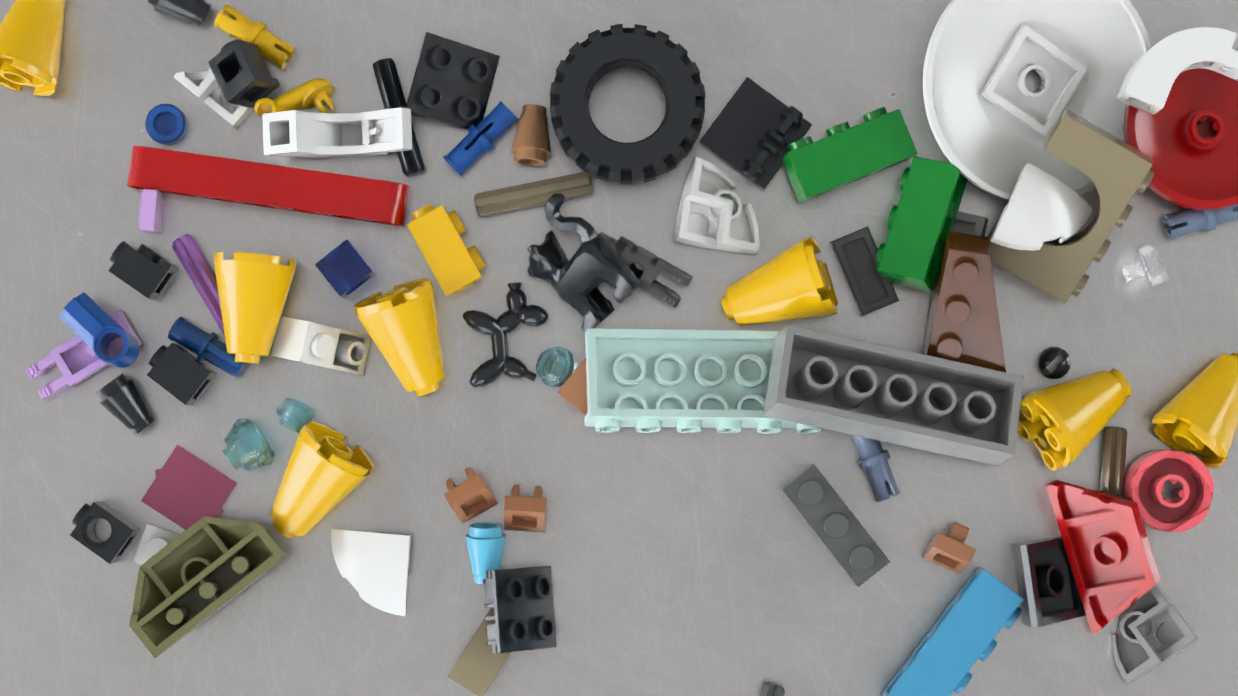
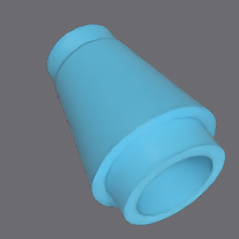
M480 522L469 525V533L465 536L475 583L484 584L482 579H486V571L500 570L506 534L502 533V524Z

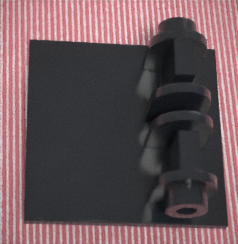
M426 32L406 108L411 109V115L423 119L427 117L465 130L472 124L476 127L483 120L500 56Z
M747 77L699 142L762 189H765L783 165L781 158L790 152L788 145L802 139L812 124L803 118L804 115L793 106H786Z
M551 566L486 571V579H482L485 600L494 599V603L484 604V608H494L495 615L485 616V620H495V624H487V645H491L492 653L498 654L557 647Z

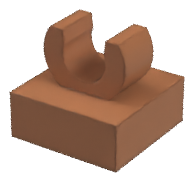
M470 468L465 469L468 481L456 487L451 478L446 480V487L449 491L444 496L462 523L498 504L481 475H476Z
M514 485L511 490V496H505L504 530L545 532L546 498H542L541 487L535 486L533 497H520L519 485Z
M954 522L952 528H948L946 535L938 532L928 543L923 558L957 574H961L971 563L976 550L964 544L970 528Z

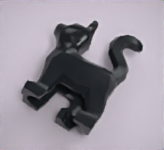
M561 193L553 194L547 199L545 205L546 219L552 227L562 232L579 233L582 244L570 261H568L557 237L551 230L545 235L543 243L539 245L532 244L527 248L530 253L528 257L530 264L527 271L529 276L551 283L560 299L573 307L584 318L581 328L586 332L587 328H595L615 310L610 300L605 298L598 289L601 283L605 282L613 289V297L619 304L627 299L642 283L627 264L621 260L614 244L599 235L590 223L581 217L562 216L560 207L564 203L565 196Z

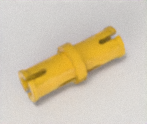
M226 4L223 7L225 12H219L214 21L215 27L222 29L236 39L257 44L262 56L277 65L281 70L287 66L285 61L290 62L296 47L289 45L269 32L267 25L263 22L258 21L255 23L232 8L230 4Z

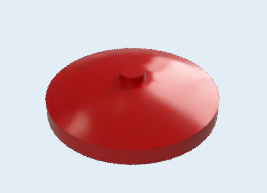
M1202 68L1190 69L1181 72L1177 76L1164 108L1155 115L1127 104L1123 123L1124 142L1152 157L1153 165L1150 169L1155 174L1148 185L1151 190L1173 204L1194 210H1217L1238 204V81L1212 70Z

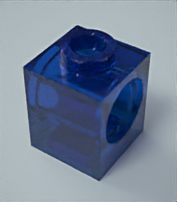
M348 239L315 264L339 296L344 299L348 298L377 275Z

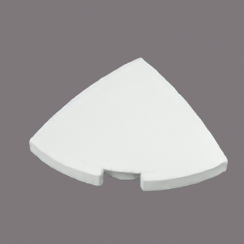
M698 157L692 160L679 204L673 241L701 248L756 255L759 253L760 237L758 222L752 205L746 204L743 206L740 197L733 190L737 187L738 183L724 170L707 160Z
M1027 162L1021 171L1011 198L1001 214L991 242L1011 249L1030 251L1040 250L1043 242L1060 238L1058 242L1061 244L1073 237L1083 227L1090 217L1093 208L1066 184Z
M331 528L332 551L337 567L342 577L347 578L359 592V597L382 611L406 616L411 535Z

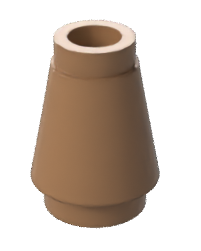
M527 104L522 107V113L511 148L516 164L529 167L546 165L547 157L551 155L546 107L536 104Z

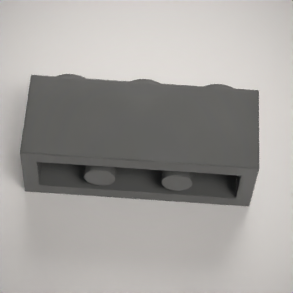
M815 464L808 465L779 488L855 586L859 587L890 563V560Z

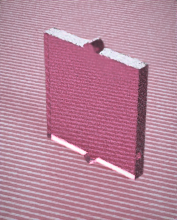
M177 445L162 469L155 471L156 478L141 502L187 530L205 515L213 517L222 515L224 512L222 507L234 490L237 482L185 448Z

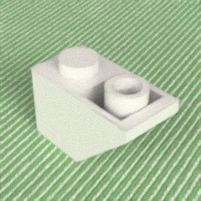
M281 316L271 356L363 376L371 337L322 324Z

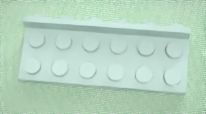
M587 328L585 332L588 412L584 417L585 426L595 427L597 432H616L620 430V427H636V431L641 433L658 432L661 430V427H677V432L680 433L699 432L701 427L717 428V432L726 434L740 432L742 428H757V432L762 434L778 433L782 431V428H797V433L800 434L821 432V428L763 416L774 339L781 331Z

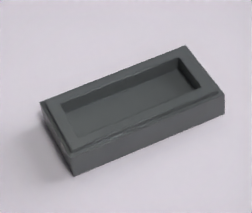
M868 226L830 242L860 317L899 301L892 283L886 282L877 270L876 255L878 249Z

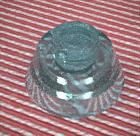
M248 418L237 419L224 438L227 447L222 452L236 470L243 466L247 471L272 464L275 453L265 437Z

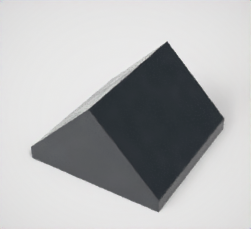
M1061 536L1011 543L1018 594L1023 598V601L1020 603L1023 624L1035 628L1086 616Z

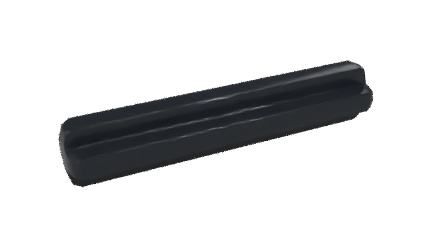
M384 58L374 62L373 70L384 108H406L405 97L393 59ZM412 122V150L397 151L405 176L419 174L425 169Z

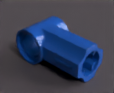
M83 292L73 298L63 308L59 318L94 351L97 358L118 368L128 367L135 362L139 354V344L136 338L126 332L87 293ZM122 337L124 343L122 351L117 356L111 357L108 351L110 343L114 339Z

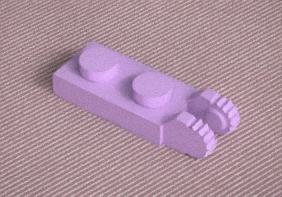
M119 309L110 314L126 332L136 338L140 347L142 343L123 311ZM75 335L50 350L48 356L31 365L25 372L29 378L39 377L57 364L63 376L54 382L46 384L38 392L41 399L46 400L68 386H75L110 364L97 358L94 351L78 335ZM122 337L116 338L110 343L108 351L111 357L117 356L122 351L124 345Z

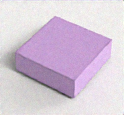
M143 189L141 191L139 230L146 233L161 234L164 194L162 192L150 189Z

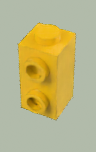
M433 203L411 215L414 221L406 225L446 297L450 298L484 279L479 270L486 267L474 245L468 249L465 246L460 234L466 232V229L455 210L447 213L443 205L435 208Z

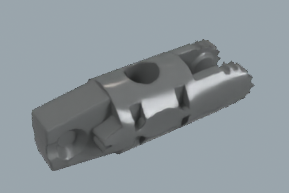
M602 232L599 233V235L614 244L621 260L627 264L642 283L639 287L673 307L678 306L681 300L680 295L656 281V279L661 274L679 285L689 286L693 276L623 236L616 240ZM635 263H639L643 270L638 269Z

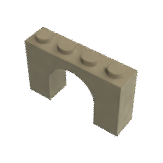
M1067 108L1045 141L1044 150L1082 171L1092 180L1100 197L1098 211L1094 219L1084 230L1075 234L1069 240L1061 244L1058 242L1060 238L1043 242L1040 250H1017L991 242L1001 215L987 236L992 262L1063 303L1067 302L1071 294L1077 297L1081 293L1089 279V275L1085 274V271L1092 260L1098 263L1101 261L1111 244V241L1106 239L1114 225L1119 228L1123 226L1133 209L1128 204L1136 190L1143 193L1155 174L1150 169L1153 165L1152 157Z

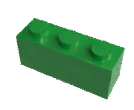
M882 107L863 115L864 123L850 128L847 121L827 129L826 134L828 137L813 142L811 136L788 145L790 152L786 153L781 158V161L799 204L908 161L918 154L900 109L887 113L886 108Z
M914 156L911 167L904 170L900 182L902 195L898 206L894 205L888 218L890 232L886 243H881L876 255L877 270L886 282L932 293L939 271L947 231H952L968 181L955 165Z

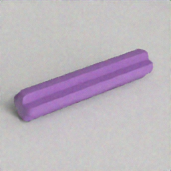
M190 234L182 235L171 243L172 248L224 334L216 276L194 238Z

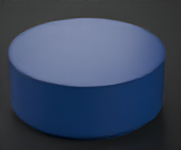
M160 104L149 111L145 127L148 135L157 143L174 145L185 137L188 130V121L185 114L178 107L172 104Z

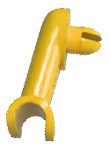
M325 78L311 79L272 100L269 98L257 100L254 109L260 117H262V114L301 110L304 108L311 109L314 107L321 113H328L324 106L327 105L331 111L333 110V102L330 96L334 92V86Z

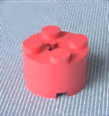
M1179 450L1150 451L1137 458L1124 475L1123 499L1137 502L1144 526L1164 532L1186 531L1198 525L1209 512L1212 494H1214L1213 479L1205 464L1193 455ZM1163 483L1174 484L1175 488L1170 491L1172 499L1162 497Z

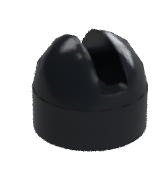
M1060 347L1046 348L1037 358V369L1047 379L1064 377L1071 366L1070 356ZM1061 354L1064 360L1050 372L1046 367Z

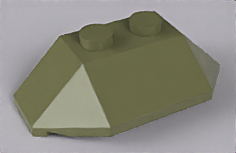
M205 515L139 567L129 626L152 656L156 658L260 579L286 554L259 522Z

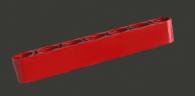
M133 146L127 187L141 190H158L168 194L393 226H404L409 185L397 182L145 146Z

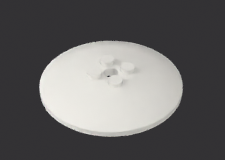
M952 0L933 30L923 70L925 110L934 137L942 152L951 164L960 169L961 174L984 191L1003 199L1010 200L1021 171L1027 162L1054 176L1079 196L1093 190L1096 186L1085 173L1045 151L1044 143L1066 108L1124 141L1123 123L1127 104L1116 100L1131 67L1142 55L1152 48L1144 23L1129 0ZM1032 69L1038 72L1041 79L1039 88L1033 93L1027 90L1024 83L1026 74Z

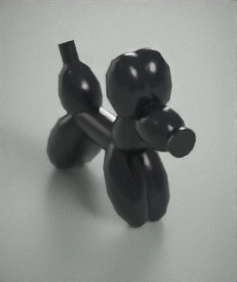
M522 282L508 284L510 291L507 293L506 303L509 310L503 312L497 319L477 310L466 311L463 314V318L469 327L481 334L491 335L493 358L482 363L472 373L470 385L473 387H484L494 382L502 373L512 379L527 378L535 381L537 374L529 371L521 360L510 357L507 333L514 331L520 323L539 327L548 320L547 311L537 305L526 306L527 298L525 292L520 289Z

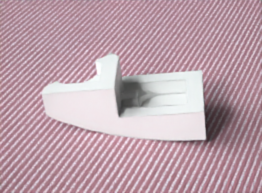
M208 68L209 71L193 73L183 71L177 72L174 75L176 80L236 129L239 128L254 109V107L249 108L227 103L211 68Z

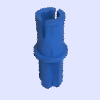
M182 316L174 322L168 333V339L195 353L198 361L206 360L231 376H238L246 363L235 362V354L227 353L226 344L218 340V334L214 332L208 334L186 321Z

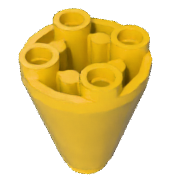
M1111 369L1108 372L1105 370L1027 393L1021 397L1019 414L1021 419L1018 422V433L1026 442L1032 441L1041 452V457L1046 466L1056 471L1060 467L1073 463L1124 406L1126 399L1131 396V387L1120 371Z

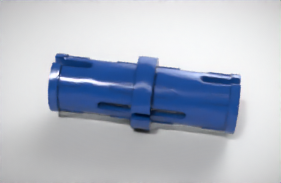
M500 101L476 127L472 124L467 129L469 134L443 158L462 176L463 172L486 150L490 153L495 148L493 143L519 119Z

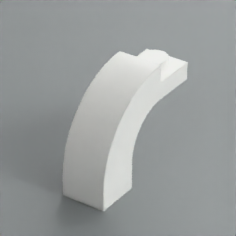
M1197 27L1185 29L1165 37L1142 55L1131 67L1121 85L1116 100L1155 115L1164 108L1175 79L1183 71L1197 68L1208 69L1238 81V48L1236 50L1232 49L1238 33L1220 28Z
M393 108L359 113H313L291 110L262 114L264 155L349 158L388 155V152L412 150L411 109Z

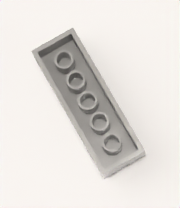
M787 324L774 339L763 416L999 466L1015 455L1024 376Z

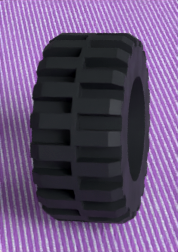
M623 24L610 25V30L600 32L598 29L588 34V39L582 43H575L569 49V55L564 61L561 60L550 89L549 107L552 125L567 156H570L583 171L596 175L597 179L609 182V180L618 181L620 184L632 185L633 182L637 181L649 182L655 180L657 176L665 172L667 174L676 168L677 164L691 152L693 145L699 137L705 115L706 95L704 84L701 82L700 71L696 63L692 62L687 56L688 51L680 43L676 45L669 40V35L658 30L655 33L647 30V26L635 24L634 28H623ZM623 67L637 68L649 73L662 87L666 99L665 116L658 129L649 137L631 143L618 142L606 137L597 129L589 112L590 95L597 81L606 73Z

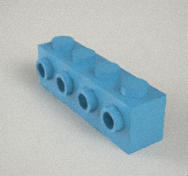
M978 567L881 696H950L953 691L959 694L971 680L973 675L969 670L978 659L982 662L985 661L995 649L997 641L994 640V637L1003 626L1009 629L1018 619L1022 612V609L1018 606L1023 601V598L988 571Z

